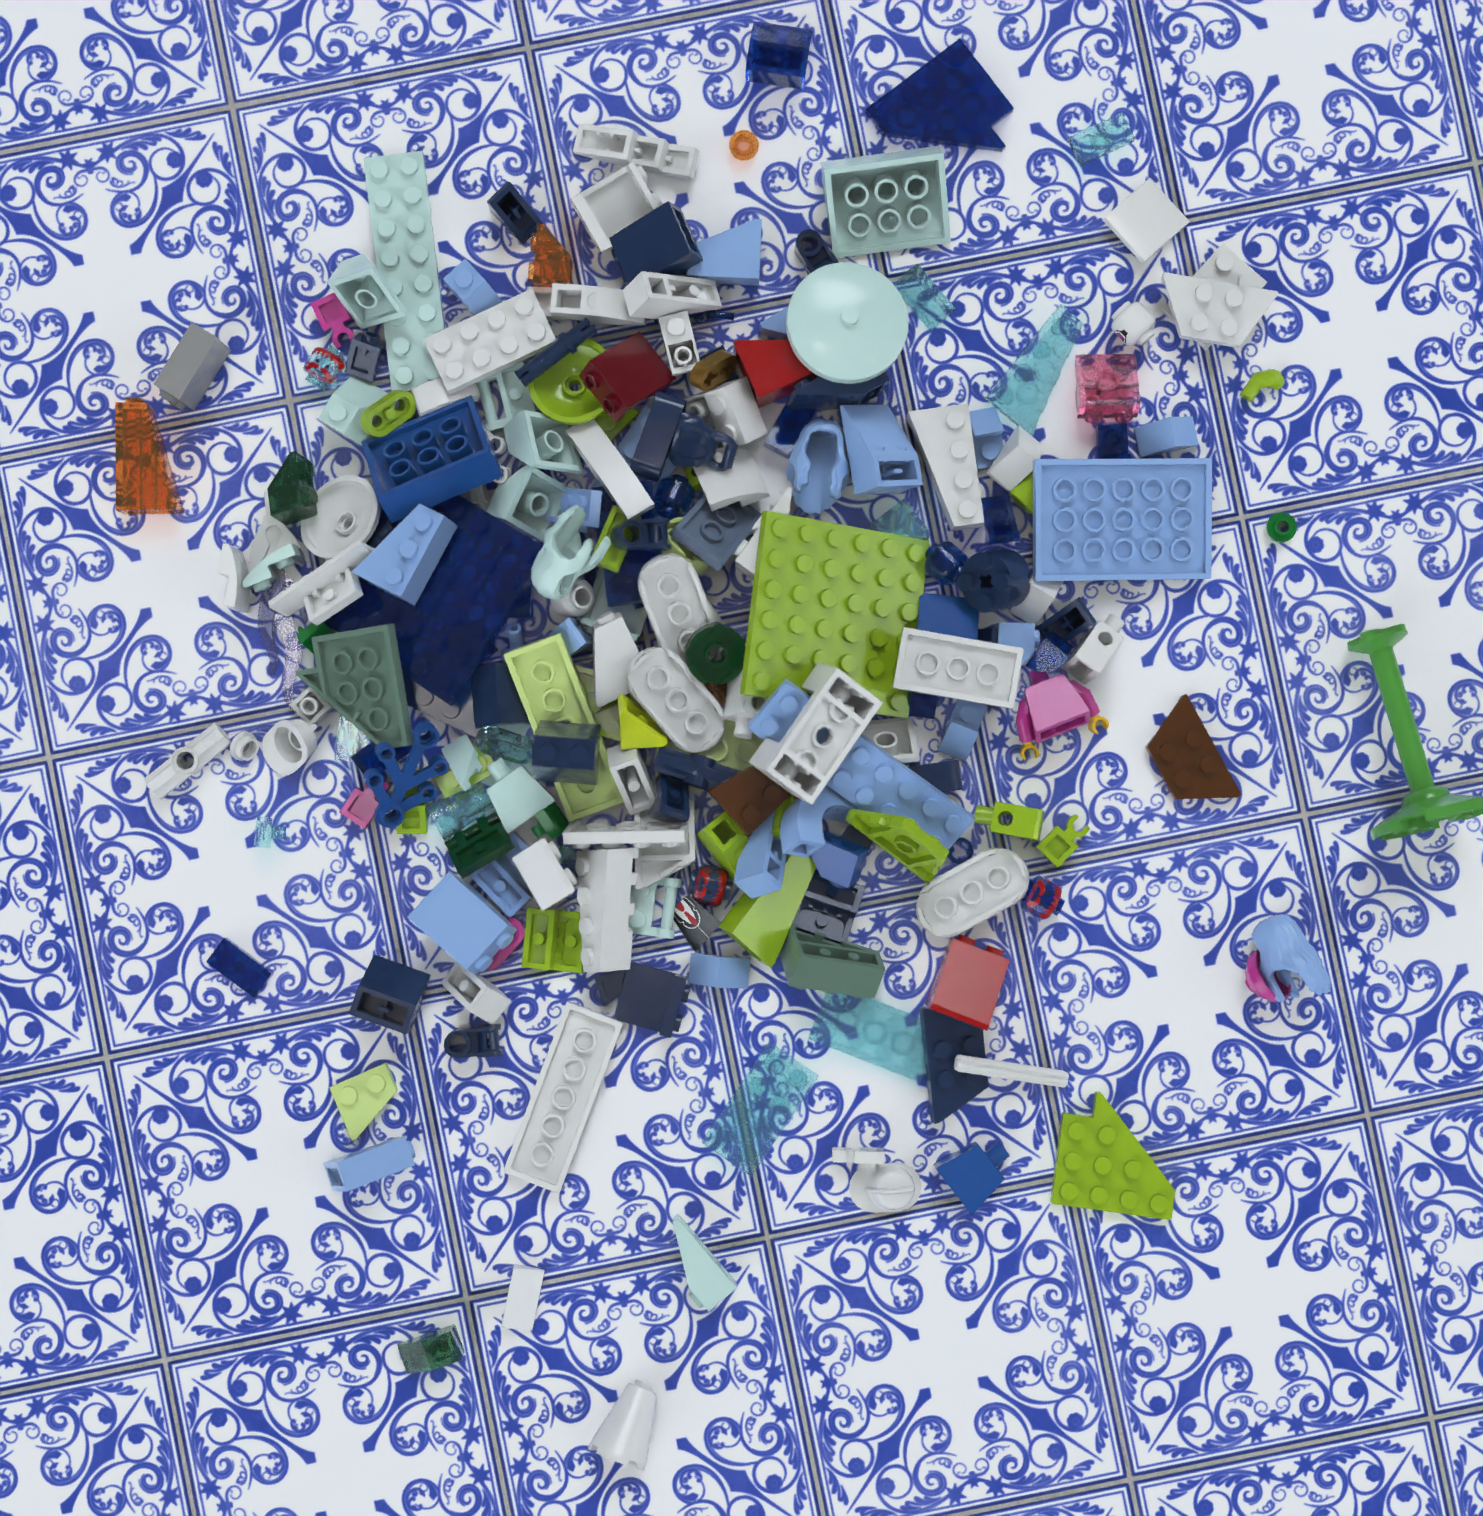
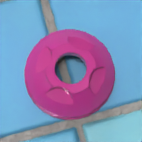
M1256 950L1248 957L1245 983L1248 989L1258 997L1278 1002L1274 999L1276 995L1264 983L1259 970L1260 952ZM1274 972L1275 980L1286 999L1290 996L1291 985L1289 984L1286 987L1279 981L1276 972Z

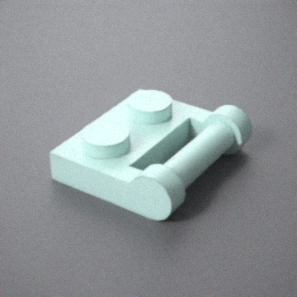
M523 361L476 382L481 394L480 398L487 422L484 426L492 434L503 431V426L523 410L536 412L528 386L525 388L521 380L514 373V371L524 365ZM497 380L506 418L498 419L489 385L491 381Z
M666 877L641 891H636L635 885H631L630 900L635 903L634 915L628 921V927L632 929L633 934L674 939L675 930L672 927L677 889L681 888L682 879ZM657 885L666 886L661 926L653 927L652 920Z

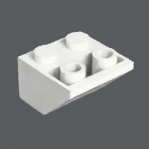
M746 376L725 382L709 391H702L684 399L687 400L686 412L695 413L702 417L711 427L732 437L738 446L747 444L767 433ZM718 442L717 452L725 450L727 443Z
M545 838L537 841L512 858V862L542 912L574 894L575 889L573 886L577 883L570 869L567 867L563 870L558 862L562 856L553 841L547 843Z

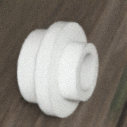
M243 731L236 735L230 745L231 756L239 761L253 759L259 750V742L248 731Z

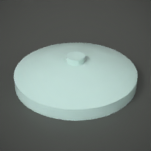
M840 262L818 268L800 282L788 305L786 331L793 352L811 372L836 383L854 384L865 382L881 375L896 361L907 338L908 314L901 294L887 277L875 269L862 264Z

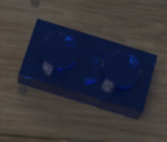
M227 937L223 938L206 961L253 998L258 996L274 974L273 971Z

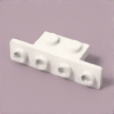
M360 540L350 544L336 556L325 561L324 564L308 575L303 576L295 584L281 591L277 596L268 601L269 608L284 616H290L305 606L309 621L317 626L363 596L358 576L352 573V571L374 548Z

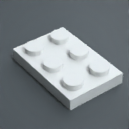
M1224 243L1219 246L1193 275L1196 278L1261 289L1267 283ZM1168 303L1161 312L1176 323L1175 316L1171 313ZM1195 341L1205 351L1212 345L1211 343Z

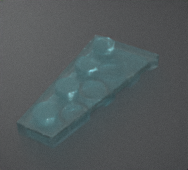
M1062 304L1054 310L985 397L997 410L1016 426L1020 425L1031 436L1037 427L1036 424L1039 417L1044 412L1050 393L1060 377L1061 369L1066 359H1068L1084 324Z

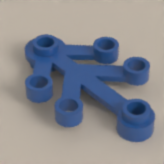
M420 722L414 727L412 736L415 741L402 770H400L395 759L396 752L389 742H381L375 747V755L379 761L384 763L394 784L393 791L389 797L382 785L384 778L378 769L370 768L363 775L364 782L368 788L372 789L379 803L375 809V818L382 826L388 828L397 827L403 822L405 811L423 802H430L437 796L436 787L427 780L436 775L441 776L447 773L449 769L447 760L442 755H435L429 760L428 766L415 772L425 749L434 747L440 738L438 730L430 722ZM428 730L425 735H421L424 731ZM389 749L386 755H381L382 751ZM438 763H443L441 767L435 768ZM378 776L375 781H369L371 777ZM418 785L417 793L404 798L407 790ZM426 789H431L429 793L423 794Z

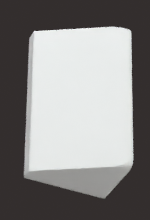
M519 1264L514 1265L501 1325L502 1328L533 1330L545 1272L544 1269Z

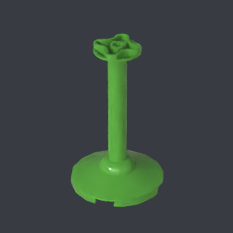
M1405 624L1365 631L1359 634L1360 637L1347 642L1348 651L1369 654L1410 789V793L1405 795L1402 800V808L1369 830L1372 841H1376L1379 837H1381L1382 841L1406 837L1440 828V821L1448 820V822L1461 819L1465 821L1482 815L1483 796L1450 794L1449 790L1445 787L1434 785L1393 649L1398 642L1408 635Z

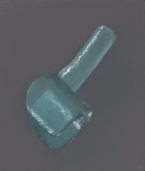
M562 844L558 849L562 856L559 860L567 865L578 878L575 862L571 860L575 856L576 851L568 844Z

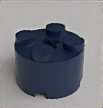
M996 549L979 552L972 555L965 562L961 575L957 579V586L962 591L967 602L982 613L1009 609L1018 606L1027 597L1030 590L1027 573H1030L1025 559L1014 550Z

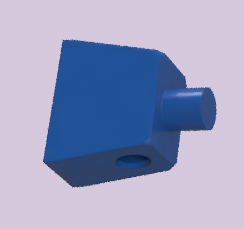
M973 1142L933 1165L972 1215L1005 1179L996 1167L1010 1157V1155L1000 1142H997L986 1152L982 1150L977 1142Z

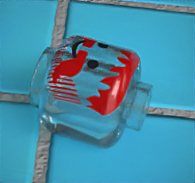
M328 345L327 349L315 347L303 366V371L307 375L305 380L326 392L327 388L336 389L344 377L347 368L346 362L342 360L344 353L331 345Z

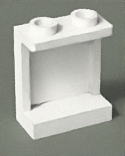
M631 162L569 199L599 253L612 246L609 239L611 236L663 204L656 191L651 193L647 187L646 182L649 181V178L641 165L636 167L634 162Z

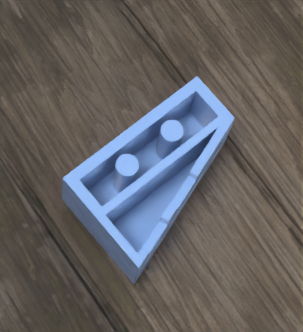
M419 504L352 573L364 581L415 606L458 526L446 516Z

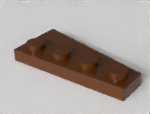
M753 765L733 774L719 785H714L706 790L746 835H750L791 795Z

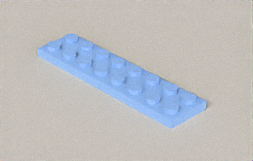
M785 678L747 723V728L763 740L767 737L779 743L811 696ZM826 727L819 729L816 734V740L819 744L824 743L828 739L829 732ZM863 734L857 739L826 784L863 811L905 816L915 820L918 823V827L927 834L939 839L940 844L947 850L975 821L973 814Z

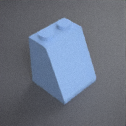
M448 872L408 916L417 927L463 968L476 975L491 965L492 957L500 949L506 948L512 942L513 934L517 931L469 882L451 872Z

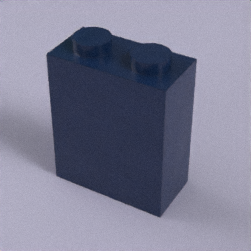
M669 201L609 238L613 246L611 250L612 256L622 267L624 272L622 279L626 286L641 271L680 275L703 261L682 210Z

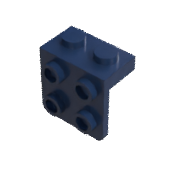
M632 962L630 969L626 971L615 1011V1018L621 1022L658 1031L659 1035L671 1038L673 1031L679 1032L683 1015L678 1013L680 1002L687 1003L691 985L686 984L687 976Z

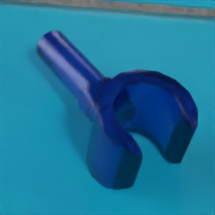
M711 310L704 311V314L700 317L692 316V318L698 323H705L709 319L714 318L734 320V313Z

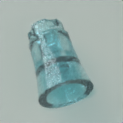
M479 782L472 788L469 787L466 791L461 790L442 800L427 804L425 807L443 840L446 842L458 831L484 816V812L493 809L494 805L483 784Z

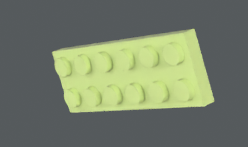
M561 632L503 654L534 733L540 720L597 724ZM600 733L597 785L554 782L569 822L624 802L610 772L606 746Z

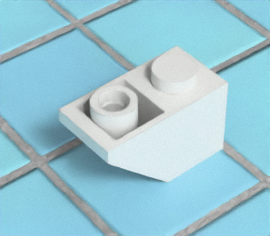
M688 311L658 317L672 376L691 372L700 359Z

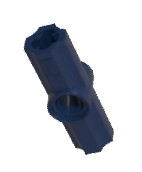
M665 746L659 747L652 769L657 773L680 779L682 783L702 790L719 785L733 774L741 772V770L717 764L716 760L695 753L689 755Z

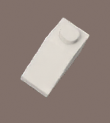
M621 744L606 749L610 772L629 814L633 815L650 809L656 799V795L639 748L621 750Z
M457 961L441 982L469 1012L494 1025L511 1002L494 984L479 973L476 975L467 971Z

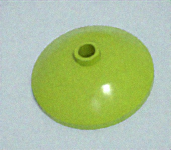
M590 339L576 348L577 352L573 355L569 353L528 385L531 398L536 407L553 421L569 425L582 424L594 420L605 412L600 402L585 387L579 377V374L589 360L607 351L603 346ZM579 384L581 387L578 391L570 390L571 386Z

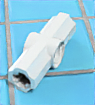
M213 723L186 746L175 750L172 757L146 776L144 781L153 794L159 799H163L190 776L199 773L204 768V765L231 745L232 741L217 723ZM187 753H191L194 757L193 766L189 769H186L182 764V759Z

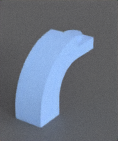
M827 785L812 805L798 798L788 806L782 816L780 824L782 852L784 854L809 857L825 845L822 819L848 823L845 820L850 809H861Z

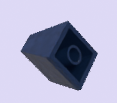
M540 720L533 735L532 768L536 781L597 785L601 725Z

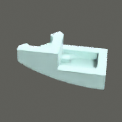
M465 733L441 749L464 791L468 790L471 786L468 781L471 775L480 772L483 767L477 759L479 754L472 740Z

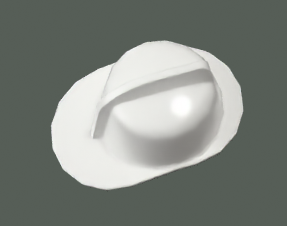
M282 719L277 722L262 740V751L268 765L281 775H290L297 771L317 748V738L314 731L318 726L316 724L309 725L302 719L289 721Z
M905 1163L878 1164L876 1169L860 1168L850 1180L849 1192L856 1206L866 1212H896L909 1209L917 1202L921 1194L922 1184L918 1173Z

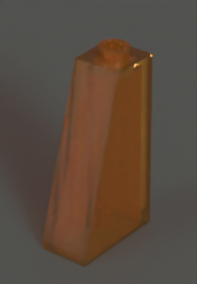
M137 397L125 398V402H115L116 511L124 515L184 514L183 504L153 407L144 402V399Z

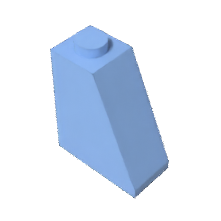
M754 219L696 242L703 261L683 273H687V277L715 280L716 284L759 286L762 219Z
M404 1136L326 1161L323 1164L332 1191L348 1192L415 1166L413 1158H415L416 1154L411 1141H407Z

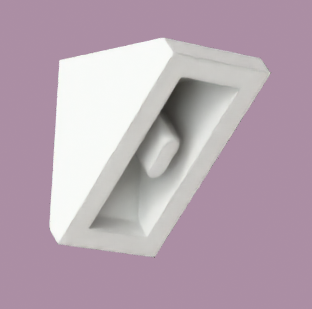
M1020 425L1017 426L986 474L1006 491H1011L1033 471V460L1041 459V443Z
M1032 573L1028 580L1030 590L1027 597L1021 604L1012 607L1009 612L1026 623H1035L1036 626L1055 599L1064 581H1034Z

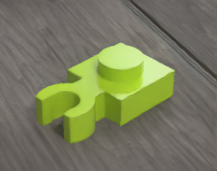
M1077 814L1067 819L1064 830L1056 825L1035 846L1056 868L1079 847L1073 840L1076 837L1085 836L1090 830L1088 825L1084 826L1080 831H1076L1073 828L1074 821L1079 817Z

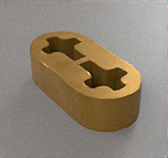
M721 349L700 360L691 370L689 376L690 384L706 392L728 380L736 370V356Z

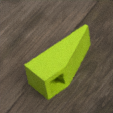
M724 811L695 835L734 882L738 857L748 842V838Z

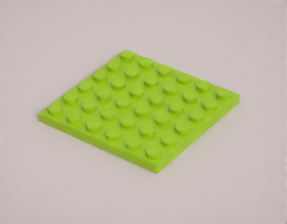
M763 511L740 695L768 699L786 678L809 696H812L801 686L817 663L821 662L837 667L880 700L882 705L875 715L908 719L911 691L894 689L892 686L903 627L916 629L919 598L924 592L929 540Z

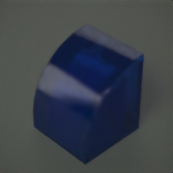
M1051 631L1025 666L1037 672L1054 671L1065 664L1076 648L1054 631Z

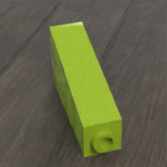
M787 854L781 889L753 899L744 892L718 927L757 961L772 968L815 872L816 866L810 857Z

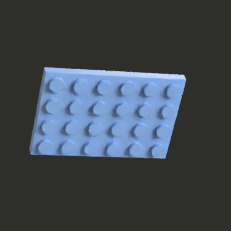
M1212 458L1033 460L1034 581L1211 579Z

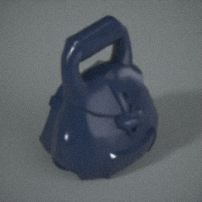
M684 412L681 413L669 459L674 466L696 468L704 465L717 471H725L732 468L738 445L732 437L717 431L716 428L711 427L702 417L695 413ZM718 442H725L727 444L722 461L719 463L714 459V456L718 449Z

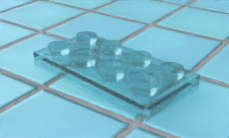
M840 993L824 994L808 1039L921 1083L925 1073V1061L919 1016L873 998H856Z
M769 1041L701 1143L752 1176L819 1075Z

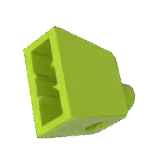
M995 801L994 808L981 805L976 806L974 823L990 825V832L1040 841L1045 812L1042 809ZM1003 814L1013 816V821L1010 825L1001 824Z

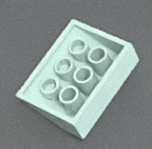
M939 146L821 162L831 248L836 258L951 243L944 153Z

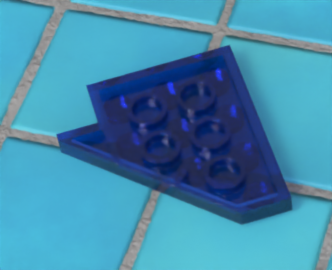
M959 38L866 108L865 114L882 136L1002 152L1005 150L1006 145L992 127L1011 114L1014 107Z

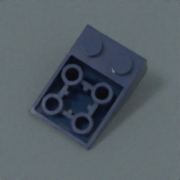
M886 372L871 380L854 384L836 383L821 377L813 381L810 378H806L794 386L795 390L790 393L791 397L786 404V408L788 410L840 409L841 405H863L879 396L890 379Z

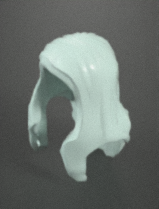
M578 505L570 507L559 515L557 522L547 530L544 537V546L537 554L531 569V579L534 588L542 596L552 600H560L566 597L577 577L595 568L604 558L611 545V540L608 536H605L592 555L590 554L594 544L590 538L582 546L578 530L584 522L586 513Z

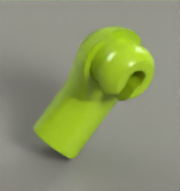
M1276 369L1256 372L1245 385L1240 396L1246 401L1252 402L1261 388L1270 387L1271 389L1278 390L1283 387L1285 379L1281 372Z

